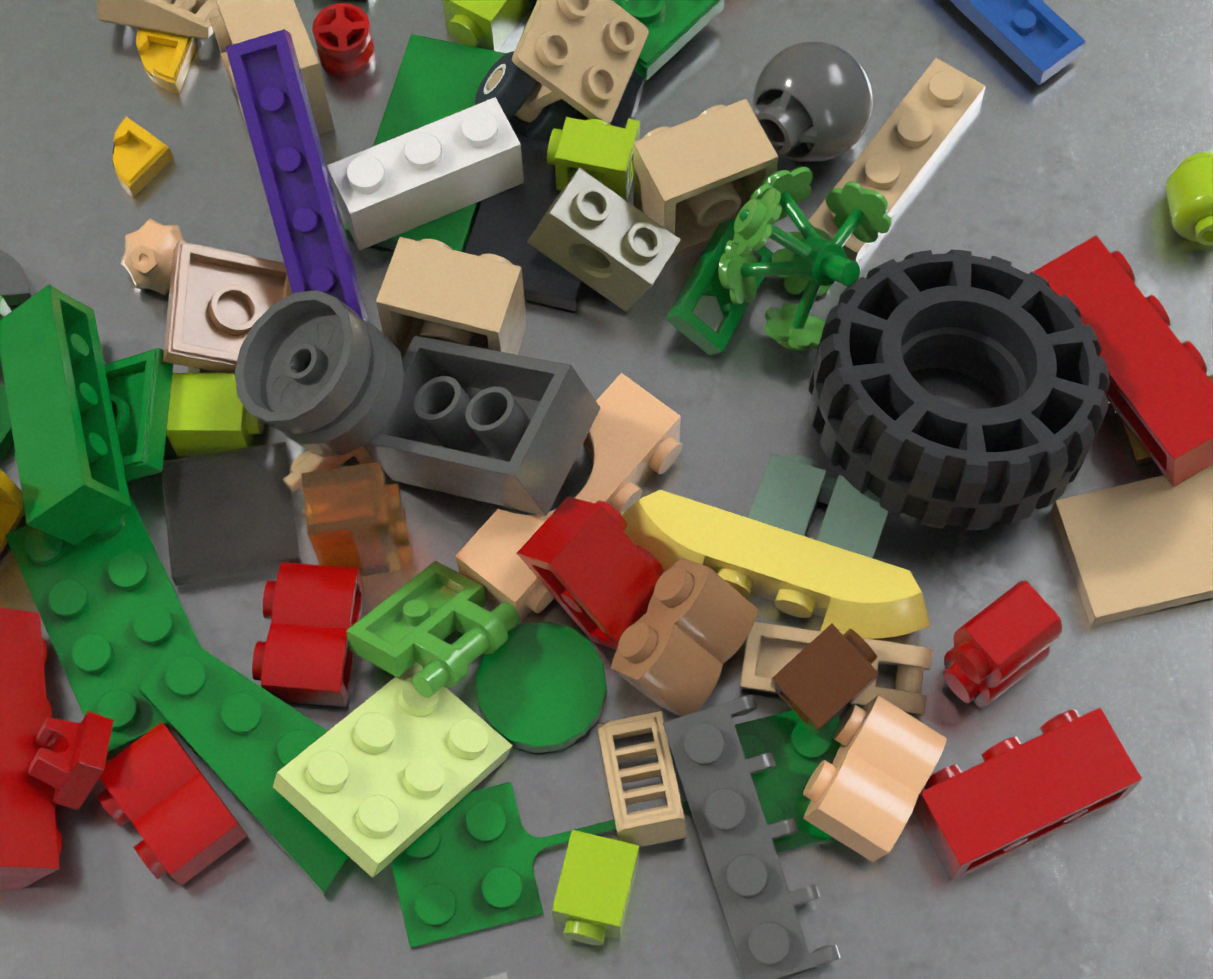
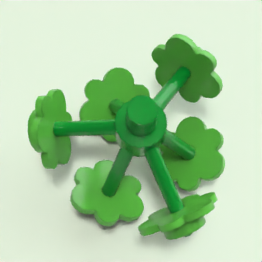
M799 167L791 173L788 170L777 171L763 180L759 188L752 194L751 199L738 213L734 223V239L727 242L726 253L721 256L718 268L720 282L723 288L730 290V298L733 304L753 302L756 296V276L777 275L778 277L785 278L783 282L784 288L791 294H799L805 290L799 306L784 304L781 309L770 307L765 313V319L767 320L765 325L766 333L771 338L777 340L783 347L794 351H806L809 347L818 349L825 321L819 317L809 315L816 297L825 294L835 282L850 286L860 275L859 264L846 258L845 250L842 248L850 236L853 234L862 242L873 243L878 239L880 233H887L892 227V220L886 214L889 207L886 198L875 190L862 188L858 183L851 181L847 182L843 189H832L826 196V204L836 214L834 216V223L839 228L832 240L824 230L814 229L797 205V203L807 199L812 192L809 184L813 179V173L808 167ZM789 216L800 232L792 231L787 233L774 224L777 220ZM769 238L784 246V248L774 252L771 261L768 263H758L756 257L753 256V250H760Z

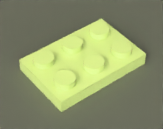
M417 663L399 677L393 678L279 770L273 784L274 789L372 878L507 759L512 748V744L446 687H442L430 698L419 694L412 682L413 677L423 669Z

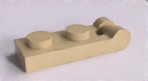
M754 622L747 636L740 688L777 694L770 686L772 677L822 632ZM863 638L877 655V659L871 664L876 670H878V663L897 666L894 689L875 687V680L849 705L855 704L863 707L879 695L909 715L924 716L927 696L921 694L924 670H931L933 650L920 646Z

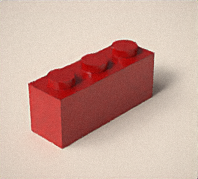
M1101 707L1081 717L1076 709L1065 711L1045 722L1040 727L1043 734L1021 744L1017 737L1008 738L982 753L981 757L984 762L961 772L957 764L951 765L929 777L924 786L925 790L920 792L913 811L951 881L1127 797L1142 778Z

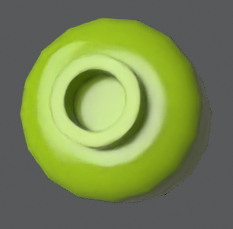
M1201 152L1187 157L1174 169L1166 181V198L1171 224L1177 234L1203 245H1213V152Z

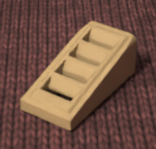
M97 0L98 20H102V22L205 40L209 39L213 34L209 19L220 15L215 0Z
M662 711L597 724L618 840L639 845V847L688 837L669 743L663 726ZM647 733L653 734L654 741L615 749L613 740ZM657 754L658 762L619 770L618 762ZM659 776L662 778V784L623 791L622 788L624 783ZM666 798L667 805L627 813L626 805Z

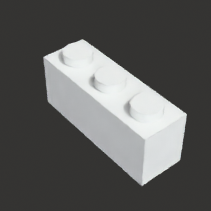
M496 97L327 165L338 208L359 251L524 183L521 144Z

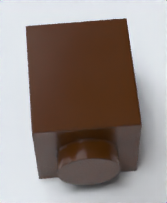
M831 623L772 677L770 686L811 731L817 735L876 680L879 672L871 664L877 659V655L854 630L849 629L842 634Z

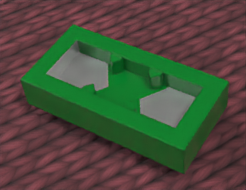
M733 218L719 223L665 320L708 355L724 351L750 302L733 304L730 298V290L723 288L719 279L718 268L720 258L726 253L727 242L734 239L735 220ZM765 245L758 251L753 250V256L756 257L758 263L770 262L774 254ZM765 276L755 277L756 291Z

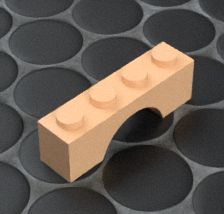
M623 373L596 400L600 410L583 442L592 460L593 468L586 485L575 497L576 499L596 503L598 500L604 501L621 515L640 499L642 495L640 487L655 471L660 475L668 470L682 449V444L680 443L681 416ZM497 509L456 555L459 573L484 585L485 599L494 606L498 607L503 602L511 604L519 613L520 622L518 624L523 621L531 610L535 613H540L554 599L553 595L517 555V552L555 510L549 511L547 516H542L538 514H516Z

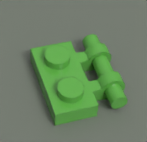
M434 561L346 632L349 651L396 677L402 675L415 663L423 666L424 668L413 677L412 682L419 694L430 698L442 687L453 688L469 672L468 665L482 653L486 655L493 654L508 639L507 632L520 622V616L517 610L507 602L501 603L492 612L484 609L483 607L486 605L484 585ZM455 630L464 634L452 645L443 641Z

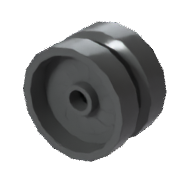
M319 290L296 292L273 304L250 329L240 347L235 369L237 395L247 411L270 427L281 431L287 438L320 456L345 455L367 444L388 423L400 401L405 375L401 352L385 333L370 322L362 320L353 309L337 297Z

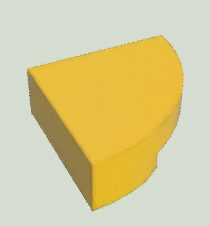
M138 28L136 45L146 74L162 89L179 95L197 51L195 39L188 36Z
M127 116L118 126L113 138V166L120 184L134 198L173 159L170 147Z

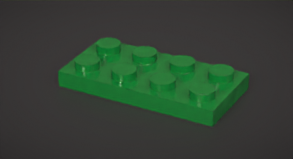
M130 492L131 508L76 545L39 531L29 525L5 535L83 716L85 717L86 713L90 711L113 719L106 762L110 761L161 722L170 731H173L172 727L139 692L138 686L177 633H180L202 648Z

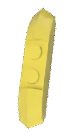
M658 490L638 499L621 515L627 523V527L624 530L625 534L634 545L646 549L660 562L664 570L662 574L681 558L710 567L743 597H748L752 594L774 601L775 606L779 610L791 616L809 618L813 614L824 618L820 630L822 632L833 623L842 634L852 629L862 638L879 639L909 634L930 626L922 591L910 570L663 490Z

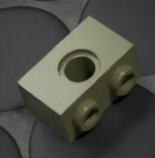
M579 168L556 197L527 243L627 312L654 284L681 239Z

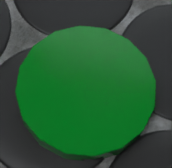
M549 621L520 624L507 632V641L493 654H483L475 678L479 710L486 723L512 744V747L533 753L560 751L576 743V739L585 735L600 719L607 696L604 663L593 644L571 627Z

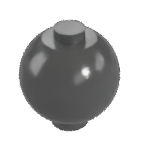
M825 42L798 43L779 52L762 70L753 95L754 114L778 157L785 156L806 163L828 161L851 149L864 134L870 121L873 106L871 84L861 64L844 49Z

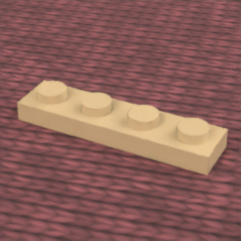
M935 58L834 188L843 189L847 182L852 181L858 183L862 188L881 193L888 201L889 207L886 214L891 218L982 100L985 85ZM825 199L808 221L814 229H821L827 232L831 240L839 230L834 223V216L836 214L828 208ZM852 234L842 248L845 250L846 258L858 262L871 243L862 242Z

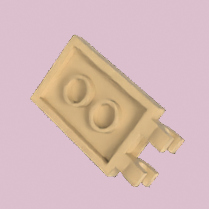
M1213 464L1174 487L1163 475L1059 499L1054 502L1051 511L1091 626L1213 598Z

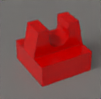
M90 711L86 713L81 723L50 717L46 718L37 733L35 744L49 749L40 747L30 764L28 774L55 787L53 803L79 810L105 769L113 719Z

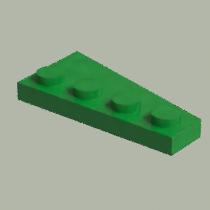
M177 633L139 684V692L191 750L217 775L221 783L238 802L245 806L264 827L266 833L292 858L324 896L349 859V856L274 789L273 784L279 770L328 731L191 640Z

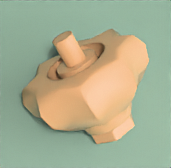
M150 218L139 230L126 234L125 252L120 264L129 272L136 288L152 289L163 295L168 294L170 290L173 250L178 241L185 242L178 225H162Z

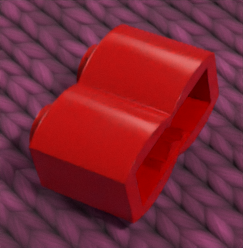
M281 562L277 580H268L265 585L264 619H271V625L266 641H257L252 660L253 679L261 681L263 689L283 702L346 707L351 687L355 653L349 651L346 631L361 618L364 583L359 568Z
M1028 581L1018 582L955 631L953 636L954 647L947 651L944 656L946 670L943 672L946 683L963 702L970 703L973 701L977 707L981 708L988 706L1048 658L1050 652L1049 645L1062 634L1060 616Z
M163 722L105 764V769L100 779L106 788L96 796L120 828L129 821L133 823L143 838L133 848L156 879L161 878L168 872L177 883L183 886L248 836L191 757Z

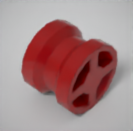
M350 3L333 4L318 13L313 21L312 32L321 66L329 74L342 78L358 76L369 69L374 61L375 46L371 37V26L367 14L360 7Z

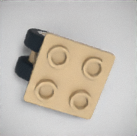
M537 0L515 51L502 56L488 71L478 88L475 105L496 97L507 120L515 115L521 120L529 122L526 136L530 139L549 141L554 128L563 130L566 117L575 118L577 110L589 119H600L610 123L647 39L649 30L644 24L612 0Z

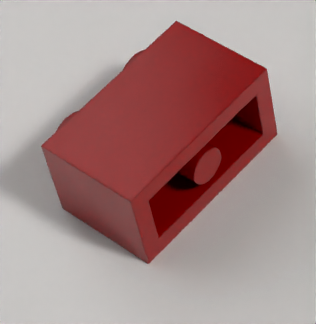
M567 497L521 547L517 555L591 641L617 650L619 640L625 630L647 613L656 582L664 570L660 562L650 552L638 545H634L624 532L627 527L625 519L612 506L601 500L592 503Z

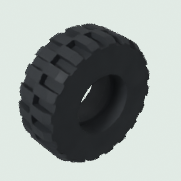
M951 249L946 254H932L931 250L911 253L900 262H896L894 259L889 260L868 271L866 278L861 277L841 293L838 305L830 310L824 324L809 380L808 391L812 397L808 408L812 426L818 434H822L820 445L835 467L840 465L845 471L844 478L861 494L867 489L881 498L880 507L899 517L901 513L921 519L920 524L936 528H943L946 524L962 525V530L990 528L991 524L997 521H1001L1002 525L1021 521L1031 516L1034 507L1037 510L1046 508L1062 496L1067 484L1073 482L1077 477L1104 420L1108 407L1106 392L1110 386L1104 357H1099L1102 348L1091 325H1084L1080 319L1081 314L1077 306L1066 295L1060 297L1050 288L1049 282L1032 271L1027 274L1012 267L1011 261L996 256L987 259L972 256V251ZM927 368H942L964 373L986 385L999 398L1003 406L973 409L945 402L926 391L917 383L910 372Z

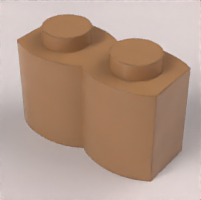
M681 558L657 580L647 613L635 624L628 627L622 634L611 669L661 708L680 717L697 712L713 692L719 680L723 663L736 653L749 635L758 609L710 567Z

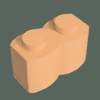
M879 695L863 706L862 709L854 704L846 712L833 736L834 740L841 743L833 763L830 764L823 760L810 777L803 792V795L811 800L803 819L871 862L885 856L893 848L914 809L919 793L932 774L947 741L946 737Z

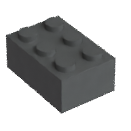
M414 336L402 358L405 375L400 401L388 423L363 447L394 481L547 516L600 410V406L572 365Z

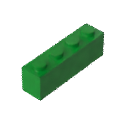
M48 284L0 320V362L4 376L7 409L10 415L15 459L18 466L26 523L39 531L76 545L131 508V502L94 310Z

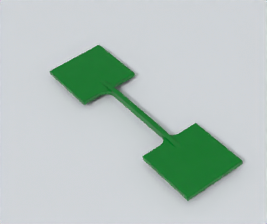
M793 710L735 725L746 760L762 754L772 753L776 763V767L752 775L767 824L770 825L794 818L798 828V832L773 840L777 854L835 839L803 819L811 802L810 799L803 795V792L819 764L823 760L832 764L841 745V743L833 739L840 723L838 715L817 735L811 731ZM512 782L469 792L391 862L410 948L544 914L533 872V863L536 856L542 850L568 844L572 830L547 837L530 835L522 826ZM688 801L681 802L683 813L691 812ZM614 819L574 829L597 836L617 831Z

